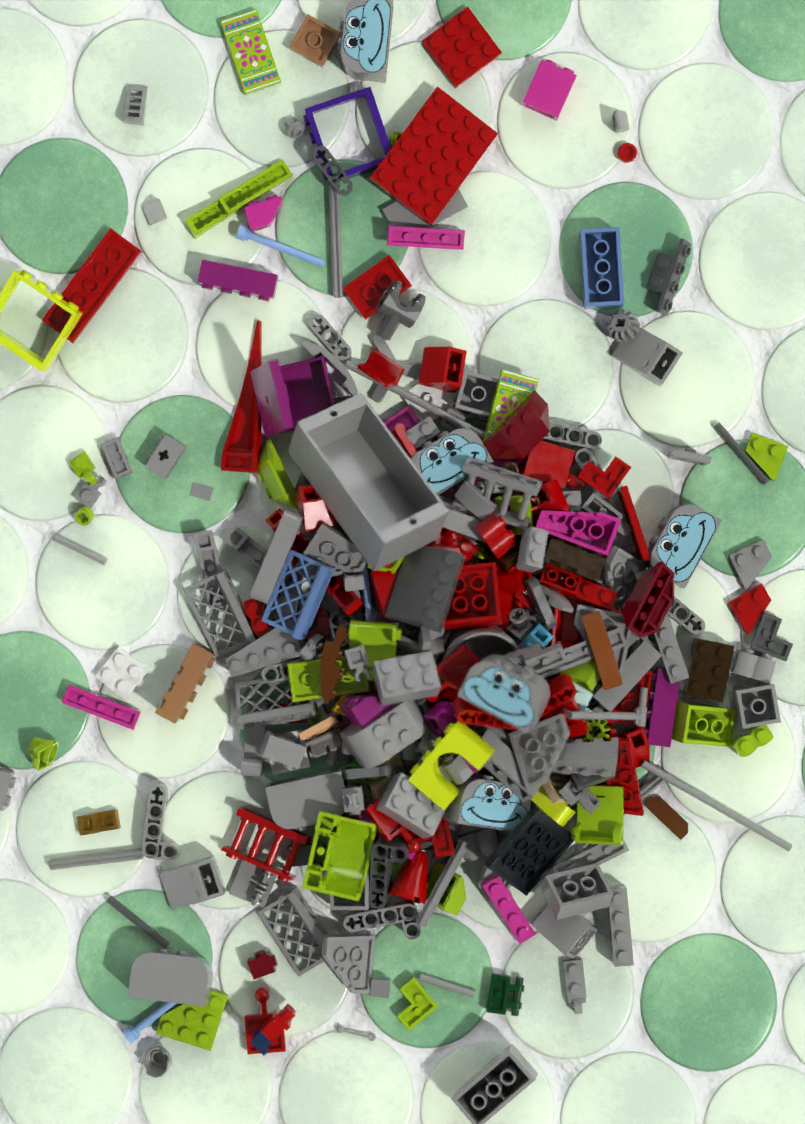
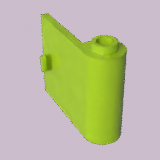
M350 621L349 649L364 645L369 664L364 666L369 670L370 678L367 679L366 674L361 672L359 674L361 680L375 681L372 671L374 661L396 657L397 640H401V628H398V624ZM348 664L347 678L356 679V668L350 670Z
M593 785L588 787L601 802V805L590 814L577 801V824L575 828H572V839H575V843L622 846L624 840L623 786Z

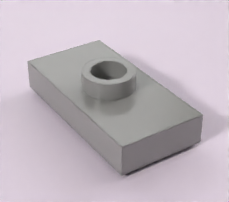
M119 437L100 444L115 480L133 473Z

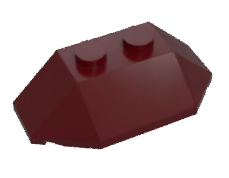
M534 390L483 442L488 453L494 459H524L550 432L547 402Z
M663 562L657 563L638 579L622 610L626 628L638 638L658 632L674 601L673 579L675 578V573Z

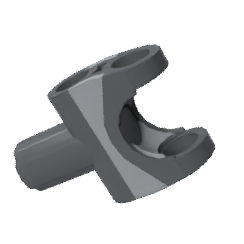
M398 280L391 283L376 306V310L385 316L375 330V333L390 341L399 324L407 328H411L414 325L426 299L425 295L419 293L407 303L399 302V292L402 283Z

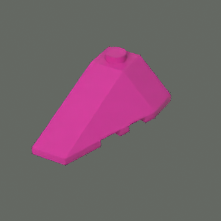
M542 510L535 528L546 530L548 535L562 539L571 545L581 546L588 552L600 553L606 558L609 555L621 519L605 513Z

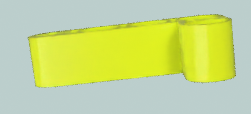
M543 785L540 786L535 796L531 798L537 806L563 827L576 813L568 804H553L548 799Z

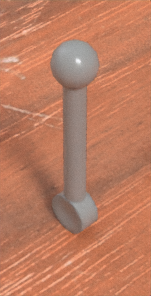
M341 1025L337 1027V1032L339 1033L346 1032L366 1037L370 1041H374L376 1038L374 1033L366 1034L346 1029Z

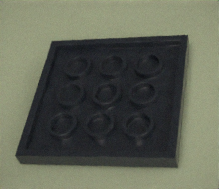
M534 805L484 865L527 896L575 839H572V833Z

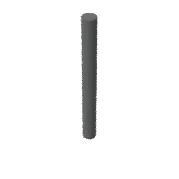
M720 422L716 424L714 428L761 483L765 485L769 481L766 475Z
M110 896L107 899V903L163 948L169 946L170 943L114 897Z

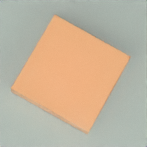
M341 715L331 716L299 733L301 740L312 739L343 723L344 720Z

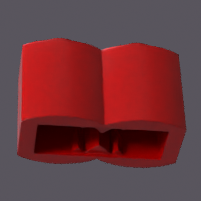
M492 513L475 526V529L493 554L499 559L517 545L514 541L516 536L510 529H505L507 524L501 516L496 517Z
M253 598L244 601V610L247 616L252 619L251 625L255 634L260 637L272 631L273 626L261 621L266 610L264 603Z

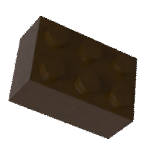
M694 638L687 669L689 678L685 679L683 694L723 703L735 646Z

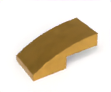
M118 809L77 816L80 836L121 828Z

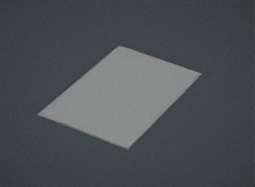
M193 482L190 495L210 501L213 488Z

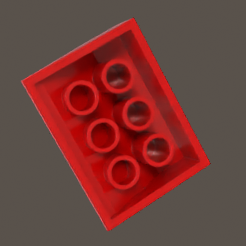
M496 562L463 565L445 619L444 630L503 624Z

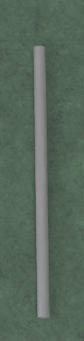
M348 360V362L345 365L347 369L384 387L379 382H377L376 380L365 374L363 371L358 369V365ZM397 385L384 387L460 428L472 430L479 438L483 439L485 432Z
M645 760L642 762L641 767L783 849L791 850L792 844L651 763Z

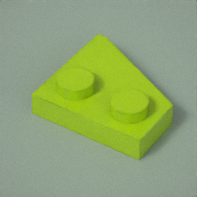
M751 433L745 452L772 481H775L788 446Z

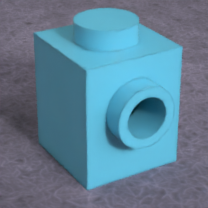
M538 624L519 646L525 648L540 642L543 649L553 636L542 625Z

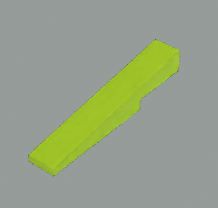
M282 159L222 195L214 203L185 219V225L194 239L248 206V203L257 200L290 179L293 175Z

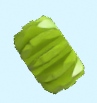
M585 719L589 731L592 730L593 726L599 730L595 733V736L592 733L589 734V732L584 734L581 738L584 742L588 740L587 742H594V738H603V736L606 738L610 737V735L605 733V731L611 730L610 727H604L607 724V720L594 721L590 719L588 722Z

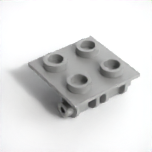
M242 860L229 894L248 901L255 907L260 906L264 908L277 875Z

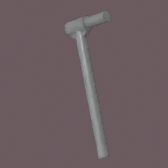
M640 687L639 703L634 712L569 711L567 718L633 720L635 726L645 727L648 688Z

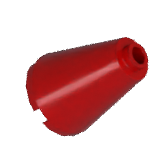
M419 850L412 860L409 858L405 860L389 890V895L394 897L397 895L400 899L425 905L428 875V857L425 856L426 852Z

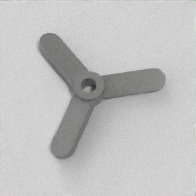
M379 335L373 337L372 342L378 351L405 368L402 375H420L421 363L398 362L385 339ZM377 385L372 394V399L376 403L382 402L389 390Z

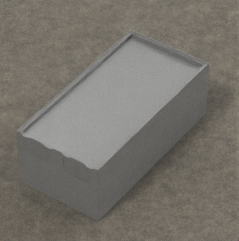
M362 393L297 422L288 453L373 571L438 539L449 510Z

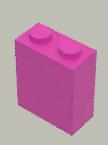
M546 59V61L541 60L522 106L557 121L577 75L574 74L573 70L566 67L562 69L556 66L557 64L554 61Z

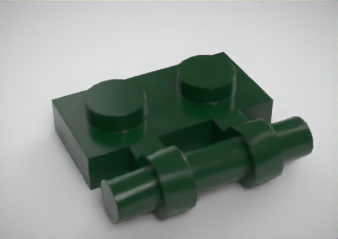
M492 973L486 1012L506 1015V1008H512L511 1015L518 1016L519 1009L522 1008L521 995L525 987L523 985L524 978L516 977V983L511 984V976ZM509 991H514L513 1001L508 1000Z

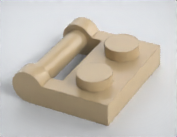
M550 775L547 783L543 784L547 797L553 804H568L558 792L569 781L566 775Z

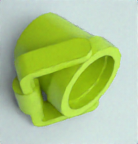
M40 737L32 739L28 748V754L32 756V764L37 771L53 764L59 743Z

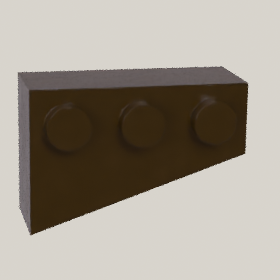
M551 538L543 563L598 582L606 559H603V555L592 551L590 554L585 552V548L574 544L572 547L567 545L566 541L555 538L554 540Z

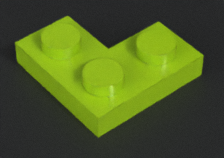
M415 976L399 988L411 1004L397 1014V1017L410 1031L439 1006Z

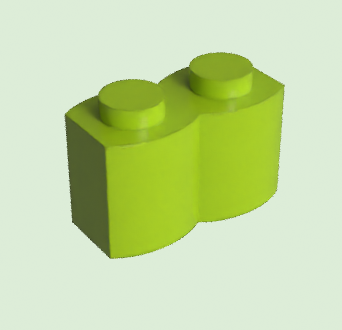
M767 725L751 727L747 733L734 738L731 745L740 757H746L751 755L757 747L768 744L774 736Z

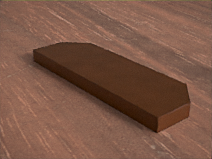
M651 796L644 803L680 840L688 833V823L660 796Z

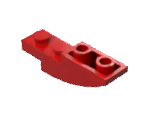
M546 563L539 582L590 606L595 605L610 612L612 611L618 592L584 580L579 575Z

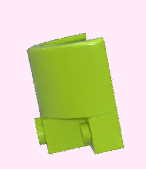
M320 810L302 888L359 901L371 860V849L375 841L376 824ZM322 870H327L325 879L323 878Z

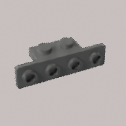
M682 238L680 239L675 256L658 252L646 286L647 290L662 294L657 312L664 316H667L668 312L672 309V301L675 293L678 291L679 280L684 273L686 259L691 253V243Z

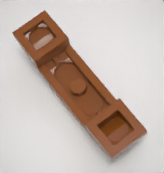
M600 611L582 615L581 620L593 652L604 691L623 685Z

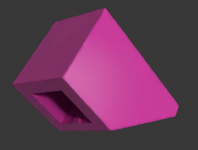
M272 195L267 197L266 201L260 203L258 200L248 203L247 207H244L252 232L271 227L283 204L281 196Z

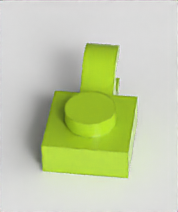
M85 451L69 461L80 479L84 477L91 486L98 482L91 472L96 467Z

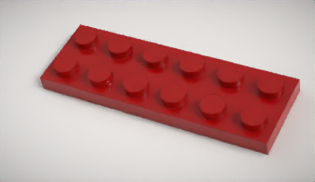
M111 228L61 294L64 301L76 304L79 307L78 310L83 313L67 338L73 344L142 253L141 250ZM54 303L42 321L60 334L72 314Z

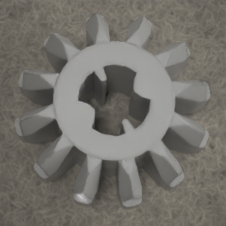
M619 309L617 315L612 313L613 319H608L610 325L607 326V330L610 332V337L614 338L617 342L623 340L628 343L629 338L634 339V333H639L637 327L640 326V322L637 320V316L629 310L623 312Z

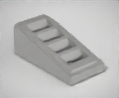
M128 85L123 119L125 124L144 125L148 87ZM132 91H140L142 95H133ZM131 98L141 99V103L131 102ZM130 106H139L140 110L130 109ZM130 113L139 114V117L130 116Z

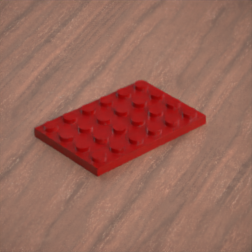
M437 86L369 179L431 226L498 133Z

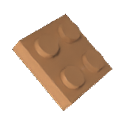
M307 14L289 49L323 68L341 33Z

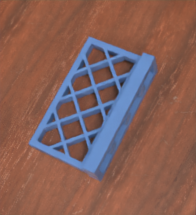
M290 549L261 621L292 635V637L298 640L306 639L335 568ZM294 556L300 558L302 566L295 569L291 563ZM312 564L318 566L317 574L310 577L307 567ZM304 569L307 579L298 582L295 571ZM292 574L295 584L286 587L284 578L286 575ZM308 581L311 589L309 593L303 595L300 584ZM296 586L299 597L291 600L287 589ZM284 591L287 602L279 605L277 595ZM301 599L303 608L301 611L295 612L292 602ZM289 604L292 615L283 617L280 607ZM277 609L280 619L277 621L268 619L270 612ZM294 617L296 623L294 630L287 627L286 619Z

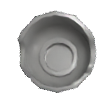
M157 1045L150 1047L144 1053L142 1064L146 1068L147 1075L158 1078L162 1077L170 1069L172 1059L166 1048Z

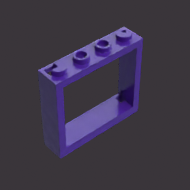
M371 87L305 108L306 115H303L306 126L310 125L312 133H309L312 144L323 146L313 114L365 97L384 155L386 156L391 150V146ZM318 151L317 159L321 158L325 166L329 162L324 156L326 152L321 153ZM385 157L345 170L344 172L349 178L376 170ZM329 166L327 169V174L330 176H335L336 174L332 173L331 167ZM341 174L340 177L336 180H333V182L335 183L337 180L338 182H340V178L344 176Z

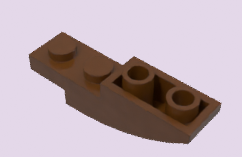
M343 624L339 625L334 642L326 640L322 651L320 684L326 704H329L330 700L334 701L338 691L334 689L336 682H341L344 671L341 670L342 665L335 663L336 660L340 661L343 653L340 647L342 642H347L349 631H346L348 626Z

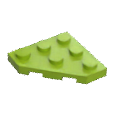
M211 989L209 1005L181 1004L165 1012L161 1016L156 1034L211 1051L228 995Z

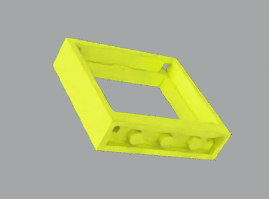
M14 270L0 293V314L21 280L72 314L45 359L0 330V344L41 372L48 371L83 313L78 310L79 307L76 304L64 301L60 293L56 291L51 292L47 289L48 286L45 283L32 279V275L26 270Z

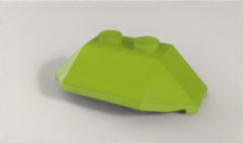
M269 439L266 442L258 464V477L261 482L265 481L268 487L265 491L269 499L273 498L275 502L298 510L295 500L297 493L272 440Z

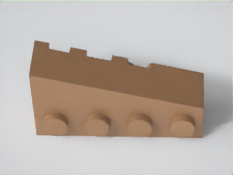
M196 643L192 644L180 666V671L176 673L172 680L171 688L167 690L163 697L161 707H157L156 714L174 724L180 719L184 720L189 711L186 709L188 703H193L198 694L195 692L197 686H202L207 677L204 675L206 669H211L216 660L213 658V652Z

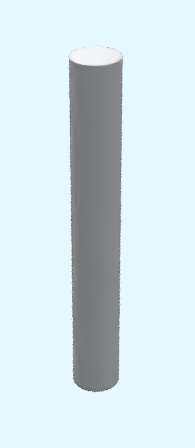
M55 534L53 537V541L102 565H105L107 562V558L58 534Z
M422 973L419 975L418 981L472 998L474 997L475 990Z

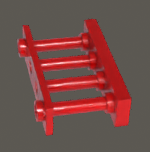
M239 807L236 815L241 817V823L231 847H222L221 851L226 852V856L229 858H240L278 875L277 878L284 882L294 880L296 875L291 874L290 871L299 848L303 844H309L312 836L296 829L282 828L273 819L245 807ZM253 822L258 824L257 827L259 829L249 853L245 854L239 851L238 848L248 824ZM270 829L275 832L274 835L276 837L266 862L255 858L265 832ZM288 837L293 839V845L282 870L273 866V862L282 840Z

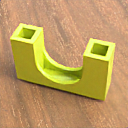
M459 721L455 725L451 722L444 731L446 733L445 737H439L434 742V750L432 752L428 750L421 758L423 760L422 764L419 765L417 763L410 771L412 776L408 779L409 782L443 810L458 795L459 788L441 773L438 765L439 756L444 753L459 754L476 769L480 770L495 751L493 747L468 726Z

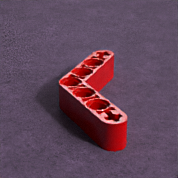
M560 674L547 682L550 689V698L541 717L576 695L577 690L569 674ZM461 697L453 702V709L460 723L519 730Z

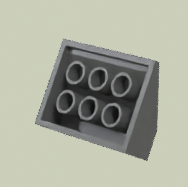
M423 546L406 555L385 617L441 633L465 561L463 554L444 548Z

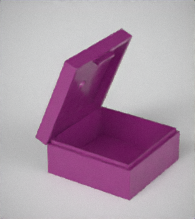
M324 356L282 366L279 365L278 359L272 360L250 372L265 438L294 432L297 422L336 405Z

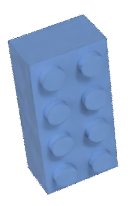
M620 227L581 229L579 238L584 309L622 307L624 305Z

